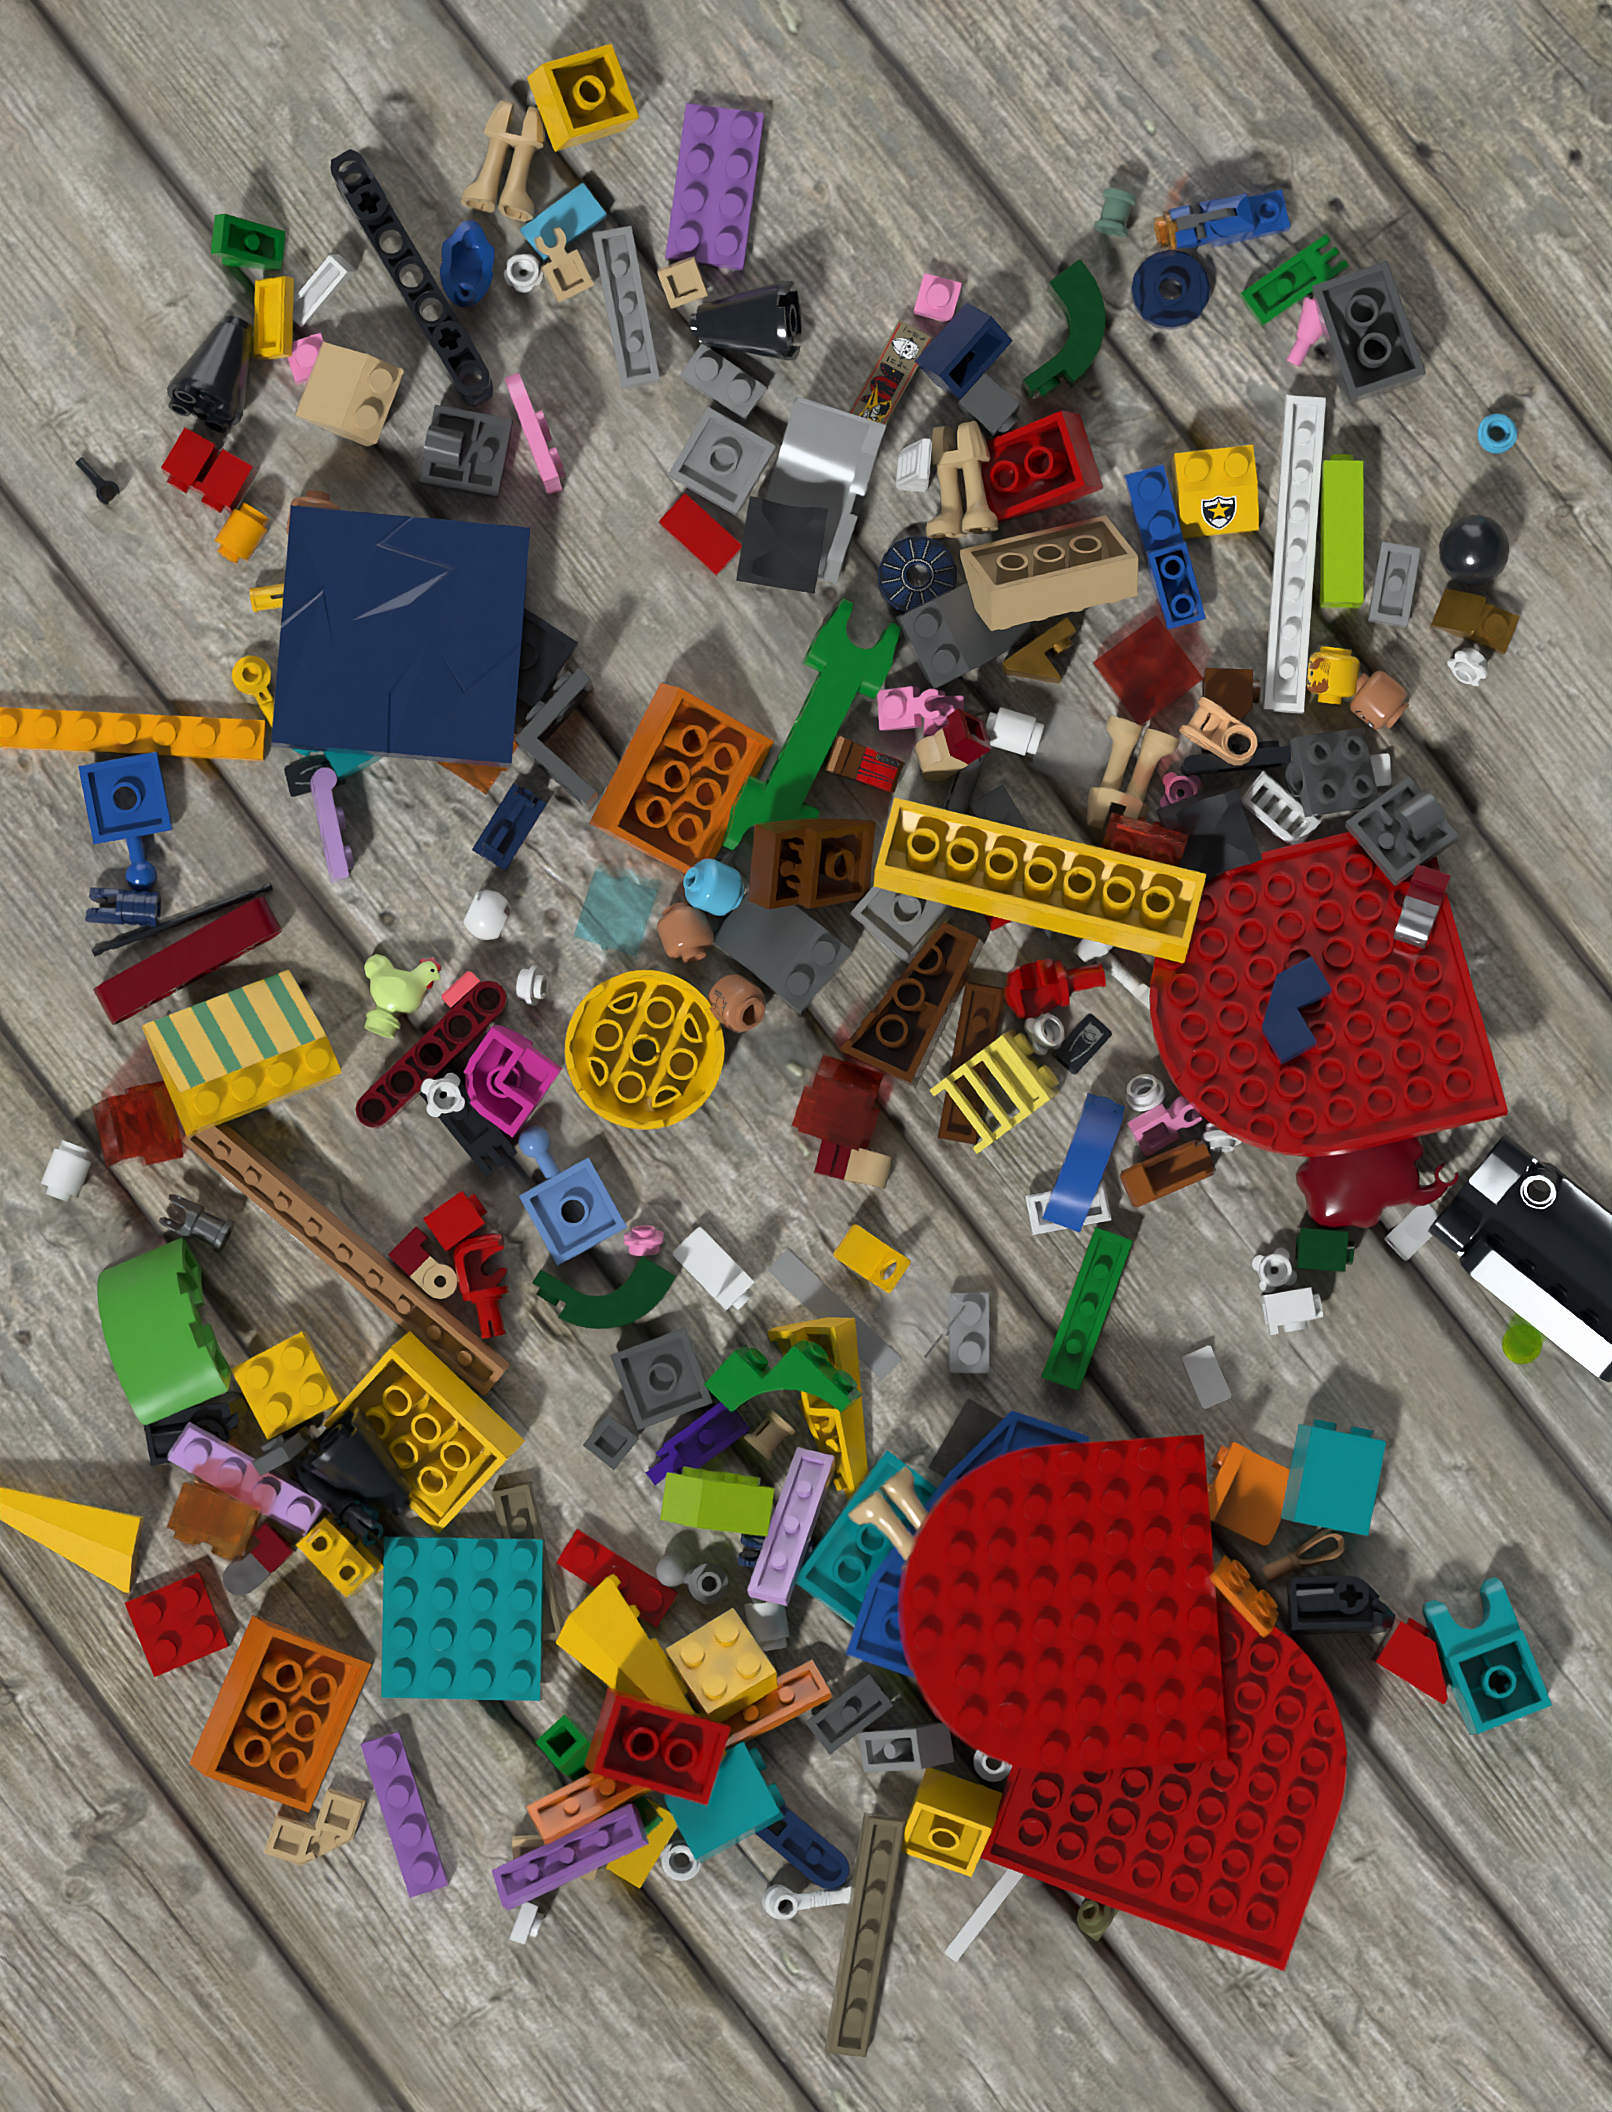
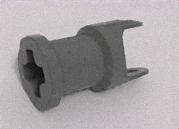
M170 1194L168 1199L172 1203L184 1208L186 1213L185 1222L180 1224L172 1219L161 1217L159 1223L189 1239L193 1236L213 1246L214 1252L220 1253L232 1233L235 1221L231 1219L224 1221L205 1212L204 1206L182 1196Z

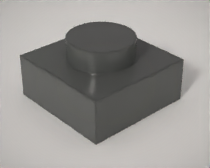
M607 1414L583 1446L615 1470L639 1438L611 1415Z

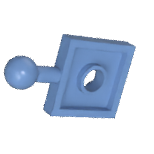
M531 1126L521 1133L519 1147L526 1156L536 1159L546 1181L519 1195V1198L556 1265L559 1266L626 1229L627 1225L590 1158L588 1157L560 1172L548 1151L551 1144L548 1132L541 1127ZM570 1200L581 1202L585 1209L583 1219L577 1223H568L562 1216V1208Z

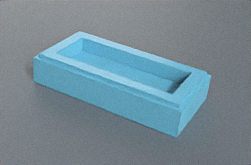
M581 183L520 228V232L542 262L545 263L549 258L537 250L534 243L535 237L541 236L547 247H553L557 241L553 228L559 227L565 233V247H567L606 218L607 214L584 183Z

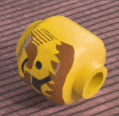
M1320 646V652L1310 655L1306 688L1309 692L1318 694V702L1341 705L1342 697H1351L1356 694L1360 661L1356 657L1351 656L1352 650Z

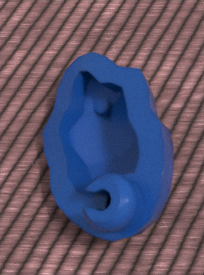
M473 220L463 221L456 228L451 237L443 241L441 250L440 280L442 287L450 301L460 307H471L478 303L487 293L493 278L494 248L486 240L480 225Z

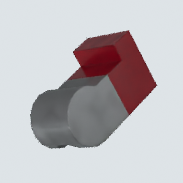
M1416 864L1393 939L1423 949L1425 948L1449 888L1451 875Z
M270 1522L265 1523L254 1533L261 1543L244 1559L234 1561L224 1570L223 1584L227 1591L233 1595H247L257 1589L296 1552Z

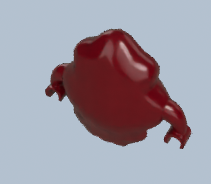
M1420 1136L1350 1153L1306 1157V1160L1299 1166L1295 1175L1296 1184L1305 1196L1309 1217L1320 1228L1336 1230L1350 1226L1360 1228L1375 1226L1382 1218L1387 1207H1397L1406 1204L1412 1206L1431 1204L1439 1199L1448 1187L1457 1182L1459 1177L1458 1171L1455 1172L1450 1181L1443 1182L1439 1178V1172L1445 1163H1440L1434 1170L1435 1181L1430 1185L1420 1184L1421 1177L1416 1162L1424 1152V1145Z

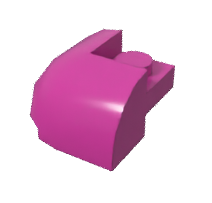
M495 1025L489 1030L469 1059L464 1071L465 1088L471 1100L469 1103L479 1114L513 1137L535 1111L563 1068L532 1047L533 1042L523 1035L507 1027Z

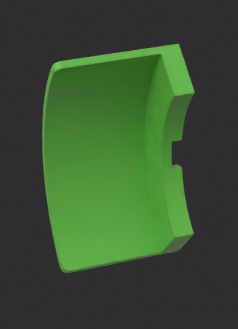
M183 1237L109 1268L98 1276V1307L107 1348L127 1399L140 1423L143 1425L163 1419L227 1392L229 1389L231 1368L219 1347L211 1324H202L198 1310L199 1307L205 1305L201 1284L202 1268Z

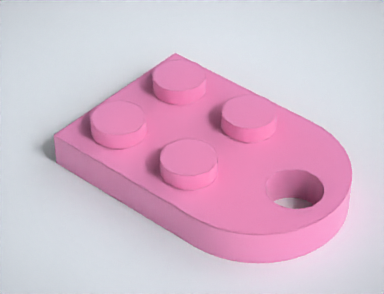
M519 372L504 377L547 495L562 491L559 479L566 477L556 447L548 450L546 442L552 441V437L542 410L534 412Z

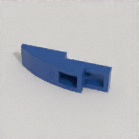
M1159 464L1124 474L1133 509L1132 516L1166 628L1169 630L1206 619L1188 548L1182 537L1164 465Z

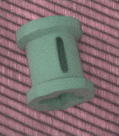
M1105 188L1102 195L1105 198L1100 220L1095 221L1094 229L1109 236L1125 238L1129 232L1126 224L1131 206L1136 205L1138 198L1123 190Z

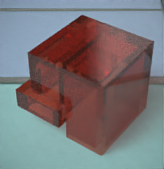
M823 1054L812 1087L804 1086L792 1126L798 1128V1132L859 1151V1148L868 1150L880 1110L873 1108L884 1074Z
M164 1080L129 1087L124 1090L125 1094L107 1097L92 1106L106 1168L136 1162L140 1159L142 1167L184 1157L172 1100Z

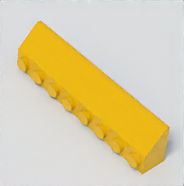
M894 797L875 868L873 887L1184 963L1206 874Z

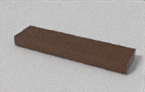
M966 981L949 1075L996 1040L1004 988ZM981 1061L973 1069L987 1086L990 1070ZM962 1075L954 1082L982 1118L984 1101L967 1078ZM946 1091L937 1138L977 1145L978 1132Z

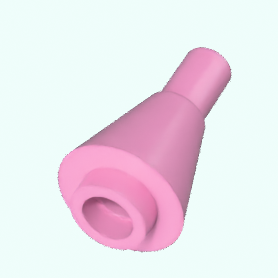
M1304 297L1296 333L1297 339L1286 361L1298 367H1301L1311 345H1314L1323 335L1314 297L1312 300Z

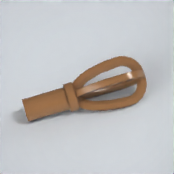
M1330 1528L1322 1530L1304 1541L1295 1552L1293 1550L1288 1553L1289 1555L1262 1567L1268 1582L1295 1569L1298 1571L1302 1567H1310L1328 1562L1343 1553L1345 1541L1338 1530ZM1328 1537L1337 1539L1338 1545L1335 1549L1319 1556L1301 1559L1300 1556L1318 1542Z

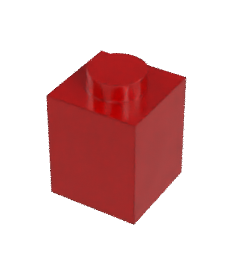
M460 1191L425 1216L423 1220L444 1250L449 1252L459 1245L461 1241L469 1238L487 1225L482 1216L487 1214L488 1211L475 1193L468 1197L464 1191Z

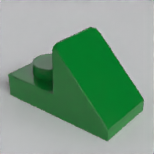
M217 214L214 218L211 254L222 257V264L226 266L280 271L282 270L286 231L228 214Z

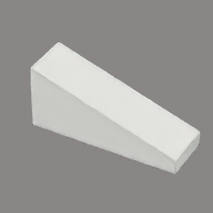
M340 254L329 255L294 297L293 320L301 327H304L357 270Z

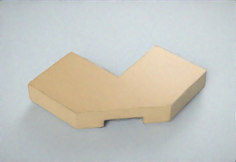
M328 1788L315 1826L277 1814L264 1853L302 1866L354 1839L366 1800Z

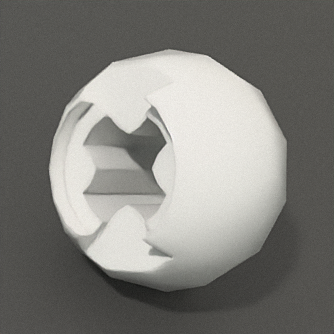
M489 890L479 891L476 893L463 923L467 930L476 938L485 940L496 939L499 937L506 922L511 906L507 899L498 892Z

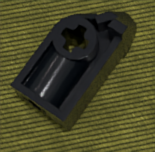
M235 1391L225 1392L224 1395H217L151 1424L144 1425L151 1466L173 1463L168 1460V1453L189 1422L203 1429L204 1425H209L211 1431H218L215 1437L228 1443L238 1430L239 1425L237 1423L250 1407L244 1394Z
M1291 1577L1286 1583L1289 1635L1377 1634L1390 1631L1393 1627L1395 1613L1380 1601V1595L1359 1577ZM1346 1589L1351 1590L1353 1597L1359 1598L1352 1608L1348 1607L1347 1601L1340 1600L1339 1598L1343 1596Z

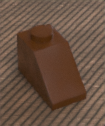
M1205 668L1202 674V697L1216 703L1241 722L1252 710L1253 703L1259 704L1260 680H1253V669ZM1207 717V719L1201 726V730L1204 728L1210 717ZM1201 747V752H1209V750Z

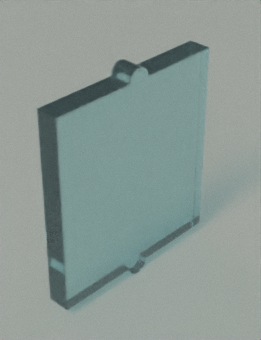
M595 870L574 937L601 945V949L604 951L610 948L636 957L657 890L630 882V878L627 876L621 879Z

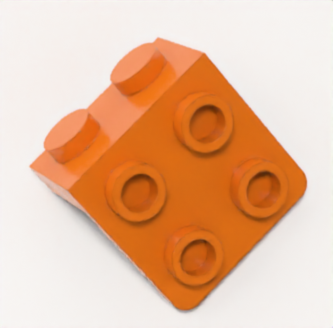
M1229 1441L1227 1447L1223 1445L1219 1447L1211 1464V1467L1216 1470L1210 1483H1207L1210 1520L1261 1545H1268L1272 1541L1282 1520L1281 1513L1290 1469L1252 1452L1234 1441Z
M1224 1555L1214 1564V1572L1210 1576L1211 1581L1215 1584L1216 1602L1236 1607L1263 1637L1267 1636L1272 1631L1279 1616V1613L1276 1611V1602L1266 1591H1258L1248 1581L1250 1575L1237 1560L1231 1562Z

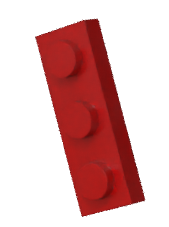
M580 1529L575 1531L556 1561L558 1565L594 1588H597L608 1576L615 1574L621 1582L617 1588L628 1606L635 1605L640 1612L639 1617L655 1627L659 1625L678 1595L677 1591L663 1585L658 1579Z

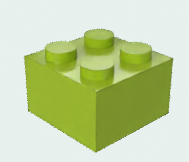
M683 1467L682 1474L669 1472L666 1474L660 1520L694 1528L768 1537L774 1488L760 1486L759 1477Z

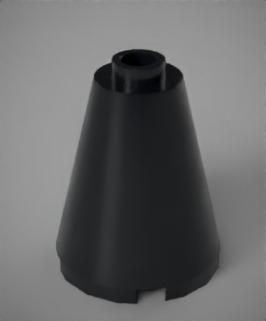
M781 281L698 305L697 312L692 313L690 317L692 336L698 337L701 345L786 361L797 359L801 345L793 346L795 334H802V319L798 291H790L794 282Z
M355 1407L354 1413L351 1410L346 1411L329 1425L318 1437L321 1443L316 1453L309 1448L302 1460V1465L309 1472L351 1497L357 1498L361 1503L383 1516H388L391 1513L395 1516L401 1514L412 1501V1498L409 1496L413 1489L366 1414L359 1407Z

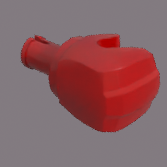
M1043 959L1019 965L1007 972L1004 998L1017 1019L1036 1017L1042 1012L1043 1014L1049 1012L1058 1005L1061 1007L1069 1006L1070 997H1072L1074 992L1096 987H1106L1103 965L1101 962H1097L1093 965L1067 969L1066 966L1062 965L1060 959Z
M497 1233L469 1237L461 1241L453 1252L455 1270L463 1302L471 1300L472 1304L476 1303L481 1339L493 1337L491 1321L494 1337L507 1334L504 1328L499 1299L503 1298L502 1294L510 1293L509 1285L497 1286L508 1273V1269L502 1267L492 1275H488L484 1271V1264L489 1258L504 1249L503 1235Z

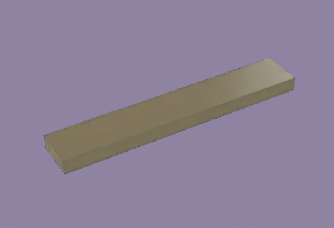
M865 1812L863 1814L825 2045L827 2053L867 2057L906 1821L903 1817Z

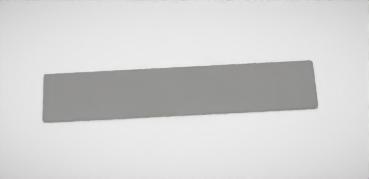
M789 1249L768 1268V1271L816 1318H855L858 1357L881 1380L902 1360L891 1347Z

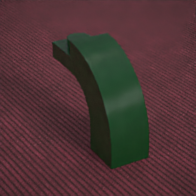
M1081 259L1048 282L1047 292L1064 313L1069 334L1066 344L1057 355L1023 379L1021 387L1030 399L1039 393L1043 398L1052 393L1062 384L1059 380L1062 376L1069 386L1073 388L1091 369L1100 350L1106 320L1104 301L1096 280Z
M642 1256L627 1281L617 1290L605 1295L592 1296L580 1293L541 1269L532 1283L539 1287L536 1295L552 1305L557 1306L560 1300L566 1303L558 1318L584 1328L611 1329L635 1322L651 1312L664 1299L677 1276Z

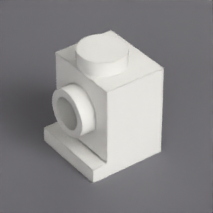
M1311 1287L1260 1296L1267 1335L1279 1334V1325H1284L1285 1332L1307 1329V1320L1323 1317L1319 1294L1312 1295Z

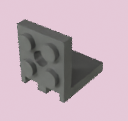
M578 668L573 675L567 671L552 688L555 691V695L547 704L540 701L533 707L525 718L528 720L527 726L514 740L519 746L518 748L585 809L590 811L599 801L597 792L544 745L594 689L591 678Z

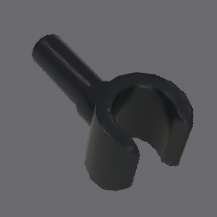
M83 457L76 461L75 464L96 488V496L101 503L109 505L101 497V489L104 486L110 485L114 487L120 495V489L113 481H105Z

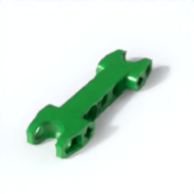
M844 598L840 600L830 617L816 632L802 662L803 665L817 671L818 675L766 781L763 782L751 775H748L744 780L730 808L729 820L721 847L734 851L746 830L755 824L818 818L820 810L805 803L804 800L856 693L859 692L874 699L881 689L893 663V655L901 627L890 623L882 631L878 641L872 648L863 649L856 647L850 642L846 632L847 621L853 610L854 603Z

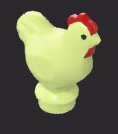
M375 954L369 957L364 969L366 977L370 979V993L376 1003V1008L366 1013L367 1020L364 1028L377 1035L393 1039L396 1031L401 1028L398 1017L417 1011L422 1006L427 991L433 987L435 981L441 979L439 974L441 965L436 962V959L434 957L429 959L421 958L420 965L413 971L408 972L395 969L390 960L385 956Z

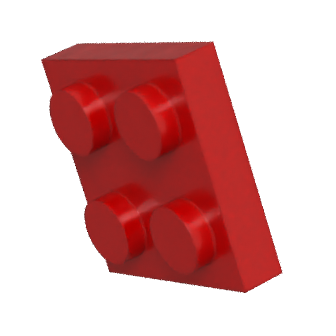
M201 1572L124 1603L154 1677L230 1646Z

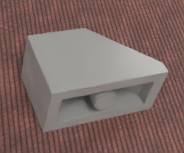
M943 1722L920 1723L858 1733L864 1773L918 1770L954 1762L950 1729Z

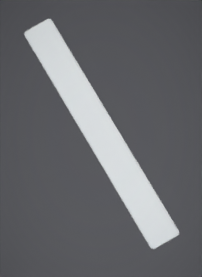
M1010 1869L1006 1870L944 1951L949 1958L955 1962L959 1960L1024 1874Z

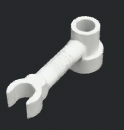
M1082 939L1072 950L1088 965H1092L1094 961L1101 962L1106 971L1108 970L1114 978H1117V981H1120L1127 990L1150 1009V988L1109 952L1113 946Z
M853 1879L847 1885H842L835 1889L800 1894L793 1893L786 1886L773 1885L764 1892L762 1906L773 1918L790 1919L796 1914L797 1910L822 1907V1905L849 1904ZM787 1899L785 1908L778 1910L779 1903Z

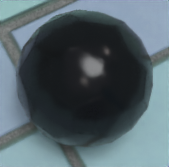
M1465 515L1453 521L1443 532L1439 544L1440 562L1446 573L1457 582L1467 585H1483L1494 580L1504 570L1510 554L1508 537L1503 528L1493 519L1481 515Z

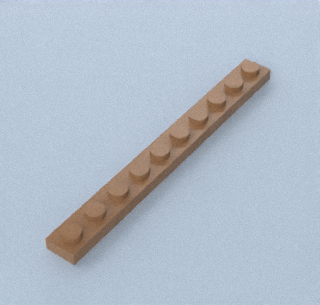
M225 1122L188 1137L185 1133L181 1138L184 1144L407 1332H412L441 1361L484 1397L511 1366L501 1355Z

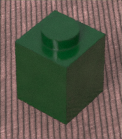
M1297 1228L1294 1268L1346 1272V1264H1353L1355 1243L1354 1241H1348L1349 1232Z

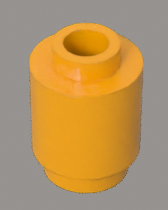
M242 503L238 510L233 509L214 539L220 545L216 552L234 564H237L240 559L248 562L268 531L265 526L270 519L253 507Z

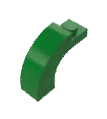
M565 1714L535 1741L557 1769L573 1782L592 1773L584 1766L592 1738ZM645 1795L624 1805L633 1804L638 1807L646 1835L664 1820L649 1803Z

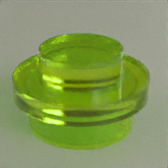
M1525 1324L1515 1325L1505 1332L1502 1338V1350L1510 1361L1516 1364H1528L1540 1355L1542 1339L1538 1331L1533 1327Z

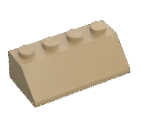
M1106 515L960 549V557L975 610L990 631L1008 629L1014 625L1035 620L1041 621L1051 616L1078 612L1085 608L1105 603H1116L1122 599L1137 596L1138 555Z

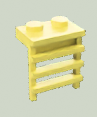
M1014 1029L1000 1036L929 1090L933 1096H936L946 1089L983 1140L973 1147L976 1154L1060 1093L1056 1087L1059 1082L1055 1074L1048 1066H1040L1032 1055L1035 1052L1033 1045L1023 1033L1017 1035ZM981 1061L985 1063L1020 1110L1013 1118L1008 1116L973 1069ZM962 1075L967 1078L1002 1125L993 1133L954 1082Z

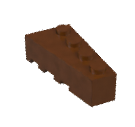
M943 922L913 958L908 968L898 980L894 981L887 990L886 995L873 1011L868 1013L859 1028L850 1039L846 1040L839 1050L852 1059L916 1088L984 945L981 940Z

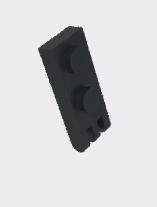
M1279 740L1257 742L1253 758L1243 765L1227 763L1214 753L1192 755L1186 757L1181 764V772L1186 776L1288 766L1291 763L1290 746L1280 747ZM1239 744L1227 745L1229 750L1237 755H1242L1248 751H1240Z
M449 1069L446 1073H444V1074H443L441 1077H439L438 1079L444 1078L447 1073H454V1072H453L451 1069ZM460 1081L458 1089L465 1100L464 1107L458 1112L441 1113L438 1118L483 1174L489 1177L493 1171L484 1159L490 1156L500 1168L506 1163L496 1151L500 1146H503L504 1151L511 1157L515 1156L518 1152L500 1129L479 1114L469 1103L471 1100L467 1090ZM444 1091L439 1094L440 1098L447 1096V1093ZM421 1092L420 1096L428 1104L426 1094Z

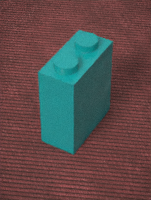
M1313 1419L1312 1426L1298 1424L1281 1519L1368 1536L1386 1441L1373 1439L1374 1430L1351 1426L1348 1434L1336 1431L1337 1423Z
M741 1742L726 1751L727 1753L723 1761L720 1762L708 1805L661 1793L690 1851L699 1863L710 1859L785 1817L780 1807L785 1805L786 1802L776 1783L768 1786L762 1774V1771L766 1770L767 1766L757 1747L749 1750L748 1746Z

